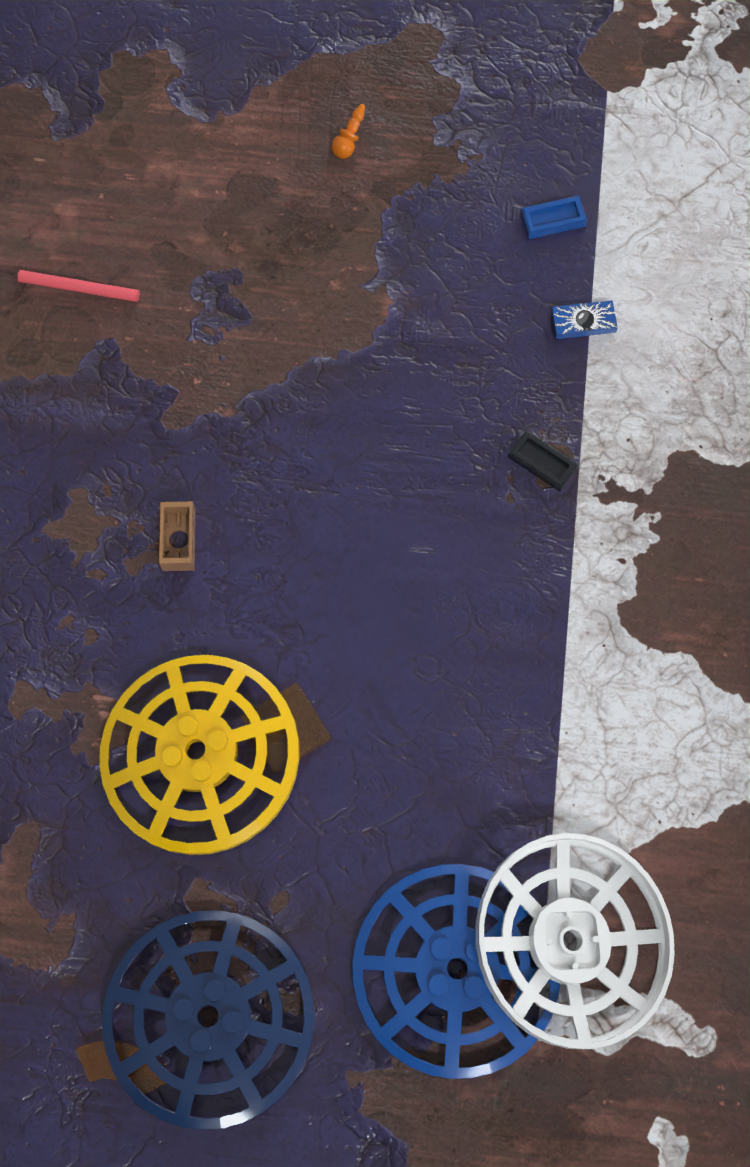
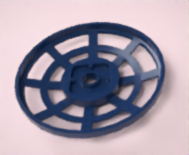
M218 910L196 911L176 916L157 925L143 935L126 952L114 971L106 991L102 1012V1035L106 1056L115 1077L125 1092L141 1108L158 1119L179 1127L199 1130L220 1129L243 1123L263 1113L276 1103L291 1087L304 1066L311 1046L314 1029V1001L309 980L299 959L289 945L274 931L254 919L237 913ZM217 920L227 922L221 942L199 941L178 948L169 930L196 921ZM240 926L249 928L266 938L282 953L287 961L268 971L265 965L253 954L241 947L235 946ZM157 938L166 956L149 971L139 991L119 987L123 975L133 959L147 944ZM199 952H218L213 972L193 975L184 957ZM231 957H237L247 963L259 977L240 987L234 980L226 976ZM172 965L181 983L173 991L170 998L149 994L158 977ZM292 974L296 976L303 999L304 1025L302 1033L282 1028V1002L276 984ZM265 990L269 993L272 1006L271 1025L251 1020V1009L248 1000ZM115 1001L135 1006L133 1029L139 1051L122 1062L116 1052L113 1037V1008ZM207 1006L214 1007L219 1014L217 1023L212 1027H203L198 1021L200 1010ZM145 1008L165 1013L167 1033L148 1044L144 1028ZM247 1034L267 1039V1043L259 1057L250 1067L245 1069L236 1050L243 1043ZM278 1043L298 1048L295 1060L285 1077L268 1095L261 1098L251 1079L258 1075L269 1062ZM175 1046L181 1053L189 1057L184 1079L169 1072L159 1063L156 1057ZM223 1059L233 1076L229 1080L218 1083H198L203 1061L210 1062ZM147 1064L150 1070L162 1081L175 1089L181 1090L176 1112L166 1110L148 1099L133 1084L128 1075ZM239 1087L250 1106L240 1112L222 1117H190L195 1094L216 1095Z

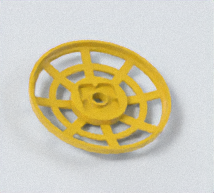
M213 655L186 656L163 663L138 678L122 694L112 709L104 727L100 744L99 767L102 784L108 800L120 820L142 839L154 846L174 853L187 855L213 854L232 849L249 841L264 830L279 814L288 800L296 780L300 760L299 737L295 720L287 702L277 688L261 673L244 663L227 657ZM208 663L226 666L234 670L224 685L206 681L183 683L179 667L188 664ZM167 672L170 688L153 698L142 709L140 714L123 708L129 698L142 685L155 676ZM245 676L255 680L269 694L277 705L281 716L261 721L253 706L241 694L236 692ZM205 691L218 695L207 711L201 709L191 710L186 693ZM171 698L174 699L178 715L171 718L164 726L148 719L160 705ZM230 700L244 711L251 724L231 729L227 722L221 718ZM116 720L132 726L127 744L128 767L110 775L108 765L109 743ZM285 729L288 740V758L284 777L281 784L262 775L267 758L266 734ZM142 731L157 738L155 756L137 763V745ZM255 737L256 757L253 769H250L236 762L238 755L237 743ZM195 742H202L205 745V753L199 759H191L188 756V749ZM160 770L163 776L170 782L162 801L149 791L143 782L142 776ZM230 774L245 782L243 787L233 797L220 804L215 790L216 786L225 781ZM132 781L140 796L152 808L157 810L149 830L141 826L126 811L118 799L114 788ZM255 788L274 797L269 806L256 820L242 830L230 834L224 815L241 805ZM182 790L201 792L207 809L189 811L177 809L175 805ZM169 818L188 822L211 820L217 840L186 843L169 840L161 836Z

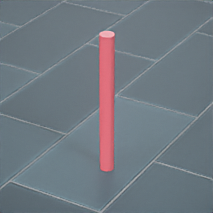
M19 270L18 282L133 302H138L140 291L136 289Z

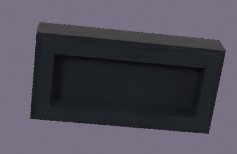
M528 430L524 432L508 454L509 459L559 492L579 465Z

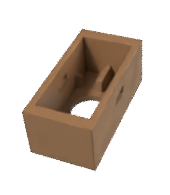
M193 501L160 502L159 564L162 571H195L196 510ZM181 531L187 534L188 543L183 548H174L170 544V537L173 533Z

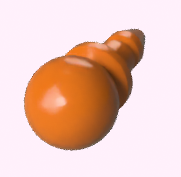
M360 104L353 111L352 118L349 119L346 125V130L340 128V135L336 136L332 141L331 150L340 159L348 158L354 152V142L359 138L355 133L364 118V104Z

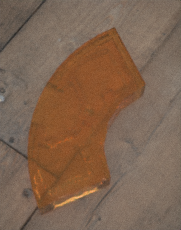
M104 1041L93 1042L75 1049L89 1082L103 1078L117 1080L106 1056ZM114 1041L116 1052L121 1062L139 1051V1048L136 1046ZM147 1064L128 1075L133 1084L144 1095L166 1084L150 1070Z

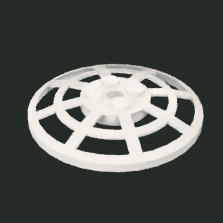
M563 833L548 835L527 843L510 854L497 867L488 881L479 903L476 918V950L479 966L486 985L499 1007L516 1025L529 1035L547 1044L566 1049H594L610 1046L628 1038L643 1027L656 1012L666 995L672 976L675 952L671 919L662 894L651 876L635 859L621 848L603 839L586 834ZM570 846L597 852L612 860L619 868L607 882L591 872L570 868ZM556 847L555 868L534 875L522 885L509 870L515 863L531 853L544 848ZM629 877L638 885L646 898L654 917L656 929L636 930L627 905L617 893ZM556 879V901L541 907L529 892L541 883ZM570 879L585 882L596 888L598 892L589 903L577 898H570ZM501 881L513 896L504 914L501 937H484L487 907L494 889ZM608 901H610L618 913L624 931H609V927L600 913ZM519 905H521L533 918L529 929V936L512 937L513 920ZM567 931L573 933L577 940V946L573 951L567 949L563 942V936ZM658 943L656 974L647 997L644 998L629 987L628 984L636 968L638 945ZM612 946H626L625 961L619 977L605 967L609 960ZM513 951H530L538 970L529 982L525 980L520 972ZM486 952H503L508 971L518 988L522 991L513 1008L505 1000L494 981L488 965ZM596 977L610 989L598 1000L583 1005L580 983L587 982ZM549 978L566 985L569 1005L555 1003L539 994ZM619 997L637 1010L629 1020L618 1028L600 1036L591 1037L586 1015L606 1009ZM533 1002L551 1013L572 1017L576 1038H565L549 1034L531 1025L524 1017Z

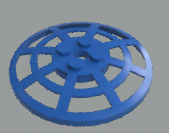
M464 864L439 865L422 869L404 877L389 888L373 905L363 921L355 944L352 961L353 986L357 1004L365 1023L378 1042L394 1057L409 1067L432 1076L461 1079L494 1073L515 1062L528 1052L538 1040L529 1034L525 1038L512 1023V1020L492 999V994L486 985L479 966L476 950V930L467 927L468 906L478 909L481 900L474 896H468L469 875L490 880L494 872L482 867ZM455 874L454 894L432 898L414 908L401 894L409 886L424 879ZM500 881L498 885L506 889V887ZM489 902L486 913L494 917L498 923L484 934V937H501L505 913ZM391 903L404 918L393 931L385 956L364 955L366 942L372 926L382 910ZM454 905L453 926L434 931L422 917L423 914L435 908ZM519 905L513 920L512 937L522 936L516 925L529 914L521 905ZM412 926L424 940L417 958L395 957L401 938L406 930ZM517 951L520 961L518 968L525 980L529 982L538 968L530 967L528 951ZM486 952L488 965L496 985L499 979L513 980L507 965L499 964L497 953ZM452 959H461L466 963L467 973L464 978L453 979L449 976L447 965ZM363 970L384 971L387 993L397 1014L383 1027L380 1026L374 1017L368 1003L363 982ZM394 972L415 973L421 992L407 1005L404 1004L397 990ZM549 978L547 983H550L547 999L557 1003L560 983ZM519 988L510 1005L512 1008L522 993ZM430 1003L444 1011H448L447 1033L428 1027L415 1016ZM480 1006L494 1022L480 1031L461 1034L462 1012H467ZM544 1009L535 1027L544 1031L553 1013ZM407 1024L423 1037L437 1043L446 1044L444 1066L433 1065L412 1056L400 1048L391 1038ZM501 1031L514 1047L506 1055L489 1063L473 1067H459L460 1045L482 1042Z

